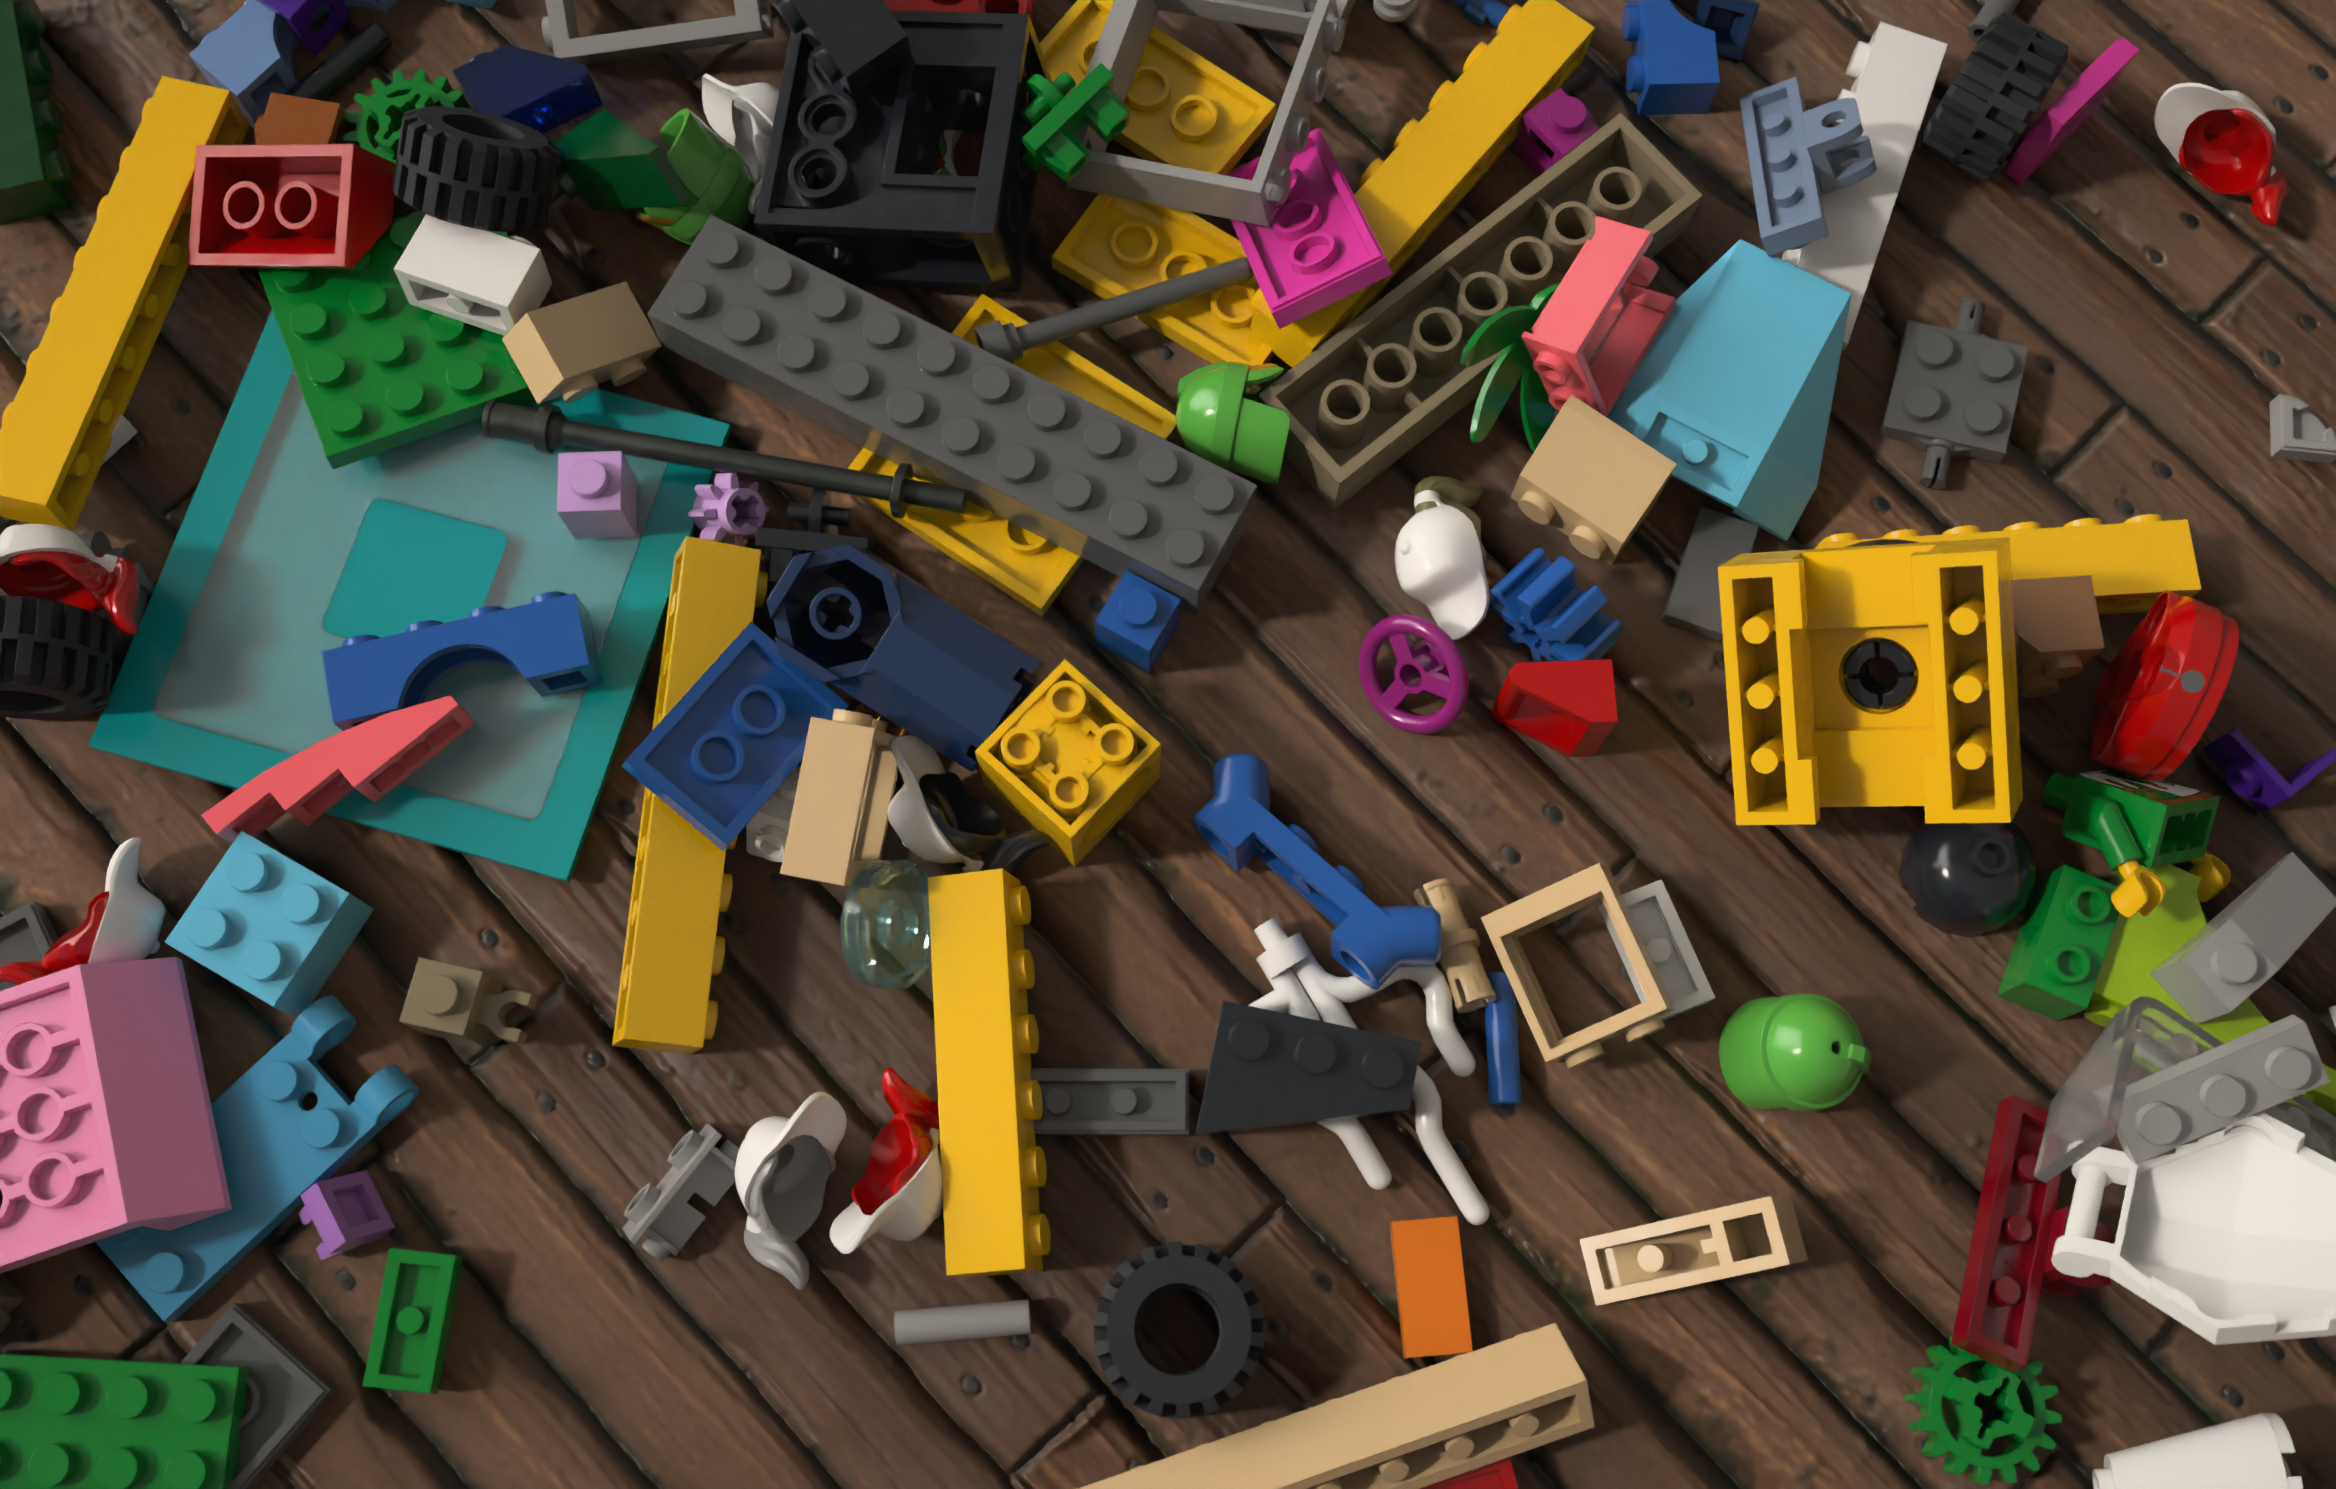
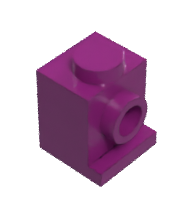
M1559 88L1524 115L1514 151L1539 177L1598 131L1599 127L1595 124L1592 114L1581 100L1568 96ZM1544 142L1554 152L1553 159L1539 146Z

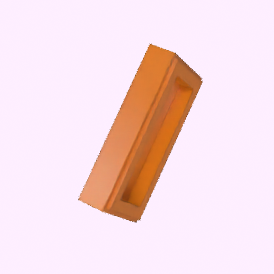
M1458 1216L1391 1221L1389 1224L1403 1358L1472 1352Z

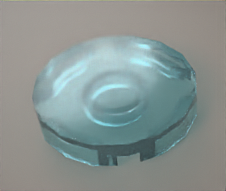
M885 859L873 861L858 873L846 894L841 916V946L848 968L859 982L875 989L894 991L910 987L925 973L931 961L924 960L928 946L931 945L928 897L929 876L926 872H918L914 867L916 864L908 860Z

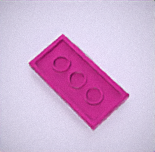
M1320 128L1309 132L1308 141L1302 153L1295 152L1290 166L1291 186L1287 200L1283 205H1276L1269 227L1230 219L1279 329L1393 274ZM1261 156L1228 172L1226 176L1253 180Z

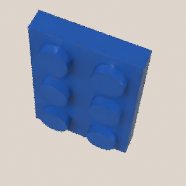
M750 622L625 760L622 767L724 851L803 760L811 717L832 720L834 709L846 710L849 705L824 683L780 656L776 642Z

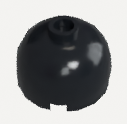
M2013 821L2011 823L1924 824L1913 832L1902 851L1899 876L1902 887L1905 888L1907 886L1910 897L1916 903L1913 909L1922 920L1943 933L1972 937L2001 928L2023 911L2036 889L2038 864L2031 842Z

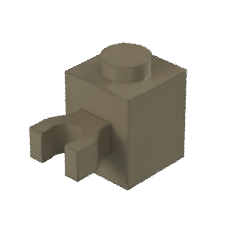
M419 957L399 1022L423 1034L485 1047L491 1030L497 1037L509 1043L524 1046L527 1033L520 1029L508 1028L505 1021L506 1015L510 1009L516 1006L535 1010L538 998L531 993L518 990H509L501 993L503 984L483 971Z

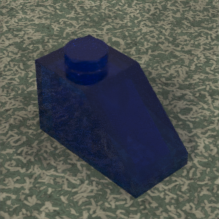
M504 45L491 52L480 53L470 59L468 63L453 70L474 111L516 121L535 129L541 134L603 105L585 64L510 45Z

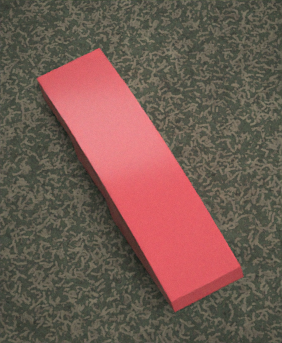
M451 695L386 713L325 738L262 772L201 816L218 836L233 843L241 830L255 838L287 812L309 826L354 789L358 790L375 804L476 722Z

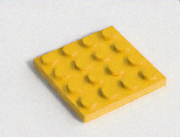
M982 293L951 334L978 347L975 327L997 320L1002 325L1012 322L1015 328L1029 323ZM1058 341L1023 351V358L1013 361L1014 365L1169 442L1172 441L1178 432L1176 416ZM863 448L847 469L894 477L899 465ZM913 473V480L933 483ZM858 496L1041 617H1043L1084 561L1080 556L970 501H967L964 514L909 505L904 518L899 519L893 518L890 510V501Z

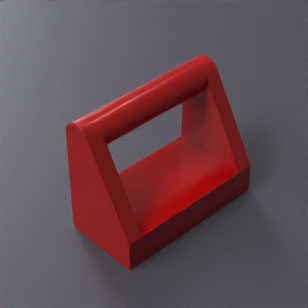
M1612 659L1516 663L1510 669L1492 705V717L1497 722L1568 757L1594 756L1618 722Z

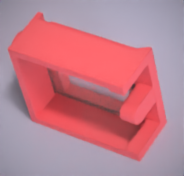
M1596 216L1594 236L1591 240L1587 239L1532 327L1533 334L1526 331L1522 334L1521 337L1533 361V367L1539 374L1549 396L1548 400L1559 412L1572 394L1605 417H1608L1675 308L1676 301L1674 297L1631 284L1649 286L1659 270L1658 265L1652 259L1642 256L1653 241L1651 231Z

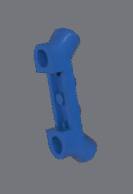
M1246 753L1231 754L1223 757L1214 765L1212 771L1213 798L1192 817L1191 822L1198 835L1218 856L1236 872H1239L1257 856L1337 927L1331 933V956L1368 987L1378 990L1398 967L1434 966L1442 956L1440 913L1432 905L1377 906L1364 895L1366 889L1355 874L1342 865H1338L1334 869L1317 854L1318 847L1302 828L1295 824H1291L1287 828L1270 813L1269 768L1266 762L1259 757Z

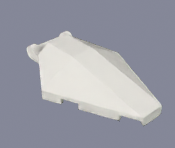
M2262 1111L2137 1165L2123 1151L2091 1145L2082 1146L2077 1149L2071 1170L2077 1180L2065 1234L2057 1238L2054 1244L2051 1258L2052 1265L2061 1273L2082 1278L2092 1274L2110 1277L2214 1345L2336 1336V1162L2304 1146L2306 1134ZM2111 1183L2126 1185L2115 1244L2094 1239L2104 1188Z

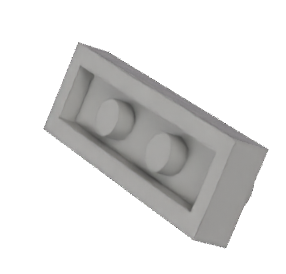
M2292 1014L2108 1093L2101 1098L2125 1154L2137 1165L2327 1084L2330 1081L2306 1022Z

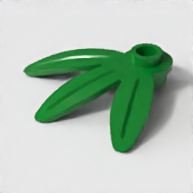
M1556 283L1537 293L1529 306H1514L1495 313L1482 323L1466 344L1460 364L1468 367L1503 350L1490 369L1477 398L1470 429L1472 443L1481 442L1486 438L1522 374L1520 394L1521 417L1527 441L1533 452L1553 423L1555 408L1548 400L1549 396L1539 374L1533 367V361L1521 336L1524 331L1533 334L1532 327L1560 283Z

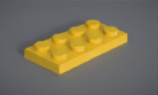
M1077 0L1040 42L1039 45L1052 82L1062 72H1067L1074 79L1076 86L1084 79L1114 0ZM1153 26L1123 103L1130 112L1129 124L1113 140L1147 161L1226 175L1274 120L1276 104Z
M1098 193L1052 255V268L1106 300L1247 256L1238 239L1190 211ZM1255 275L1248 281L1134 316L1211 364L1240 362L1250 364V366L1268 364L1275 355L1266 344L1262 343L1261 345L1249 336L1253 311L1249 306L1255 293L1260 288Z

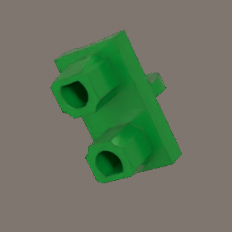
M1102 63L1077 86L1074 79L1067 72H1062L1052 83L1039 74H1034L1026 82V90L1033 101L1020 114L1025 122L1033 128L1022 138V142L1027 149V152L1022 156V160L1034 172L1044 165L1065 182H1070L1090 160V152L1074 137L1085 124L1106 143L1112 141L1129 124L1130 112L1118 95L1113 92L1114 75Z

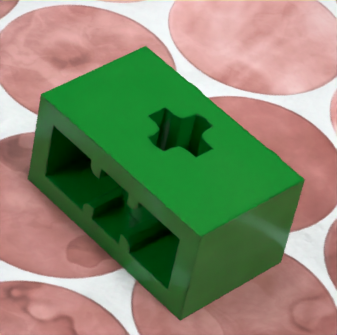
M2063 865L2037 880L2036 889L2029 900L1997 996L2056 1021L2086 1010L2119 915V911L2113 905L2110 897L2118 886L2067 865Z

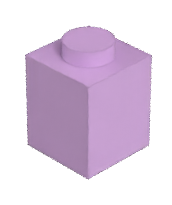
M622 451L558 453L557 513L575 539L637 536V477Z

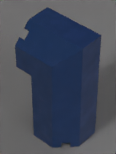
M851 544L794 556L766 600L770 619H774L777 632L775 640L780 656L822 683L831 682L970 772L979 769L975 750L1030 694L1034 683L1024 678L1026 672L1040 674L1045 662L867 549Z

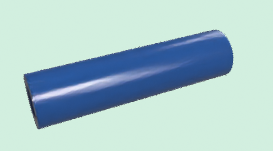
M1505 972L1486 974L1487 978H1489L1492 989L1497 997L1491 1003L1486 1002L1487 1006H1485L1489 1105H1521L1517 998Z

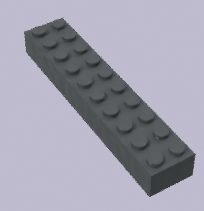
M713 215L709 217L647 313L663 347L897 465H900V463L911 464L913 473L935 484L967 489L968 501L1121 578L1126 570L1180 598L1181 608L1195 615L1201 609L1254 513L1256 484Z

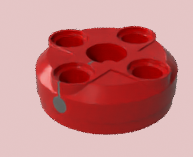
M2169 590L2162 592L2153 603L2147 616L2134 630L2120 654L2111 661L2100 680L2095 696V703L2098 705L2093 720V742L2090 749V758L2133 778L2141 777L2152 782H2159L2175 771L2201 738L2225 692L2239 645V628L2236 620L2222 614L2218 608L2191 597H2183Z

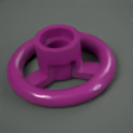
M1403 614L1381 620L1365 636L1359 653V676L1366 697L1381 717L1393 726L1413 734L1439 732L1456 721L1467 702L1469 678L1467 667L1459 648L1443 629L1425 618ZM1410 634L1421 637L1423 640L1414 645ZM1389 638L1398 663L1394 670L1395 681L1384 691L1378 677L1377 658L1381 646ZM1422 691H1427L1447 699L1439 711L1426 716L1410 714L1399 708L1409 694H1418Z

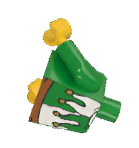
M2113 769L2078 773L2076 777L2056 772L2048 779L2043 791V805L2046 808L2065 813L2061 826L2062 835L2101 850L2111 871H2119L2125 879L2110 896L2115 908L2125 917L2131 918L2138 912L2142 916H2147L2161 903L2165 896L2166 887L2161 879L2152 872L2140 868V865L2151 869L2191 860L2194 866L2188 872L2201 878L2196 892L2201 902H2207L2229 884L2231 873L2228 866L2222 860L2212 854H2208L2206 851L2221 796L2163 780L2152 782L2141 777L2133 778Z

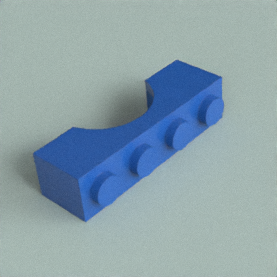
M1628 0V5L1624 7L1622 16V36L1624 41L1632 42L1633 56H1630L1628 59L1626 83L1628 92H1636L1638 115L1707 114L1720 84L1715 31L1689 21L1677 11L1670 0Z
M558 591L546 592L533 597L530 600V604L508 609L501 606L481 607L471 611L468 614V618L447 623L435 620L420 621L407 626L404 633L382 638L375 635L355 636L346 639L342 643V647L321 651L333 724L342 731L386 713L424 703L431 690L444 677L460 668L474 664L490 663L509 667L522 674L541 697L603 683L590 613L576 593L568 595Z

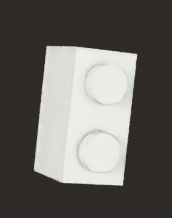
M427 214L424 216L394 268L409 304L503 336L527 312L539 309L552 286L541 249L537 248L530 241L519 236L504 237L486 230L449 223Z

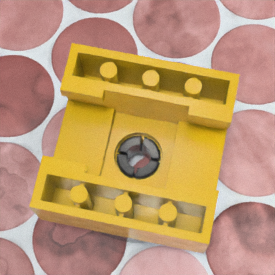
M2010 537L1924 543L1899 539H1880L1864 541L1841 548L1743 553L1718 566L1736 825H1816L1821 819L1820 807L1924 806L1925 824L2011 823L2023 800L2018 709V697L2022 681V653L2017 629L2014 624ZM1880 652V657L1890 659L1896 665L1898 672H1903L1898 677V682L1895 684H1882L1875 680L1869 671L1870 658L1875 657Z

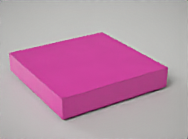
M2125 37L2121 40L2118 38L2045 109L2006 165L2005 173L2021 185L2095 112L2140 49Z

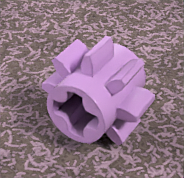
M716 473L715 485L695 486L694 489L698 496L694 501L692 510L688 512V517L693 518L695 524L701 530L699 538L743 547V538H756V529L763 525L765 515L769 512V506L764 504L763 499L757 493L759 486L757 481L738 482L736 473Z

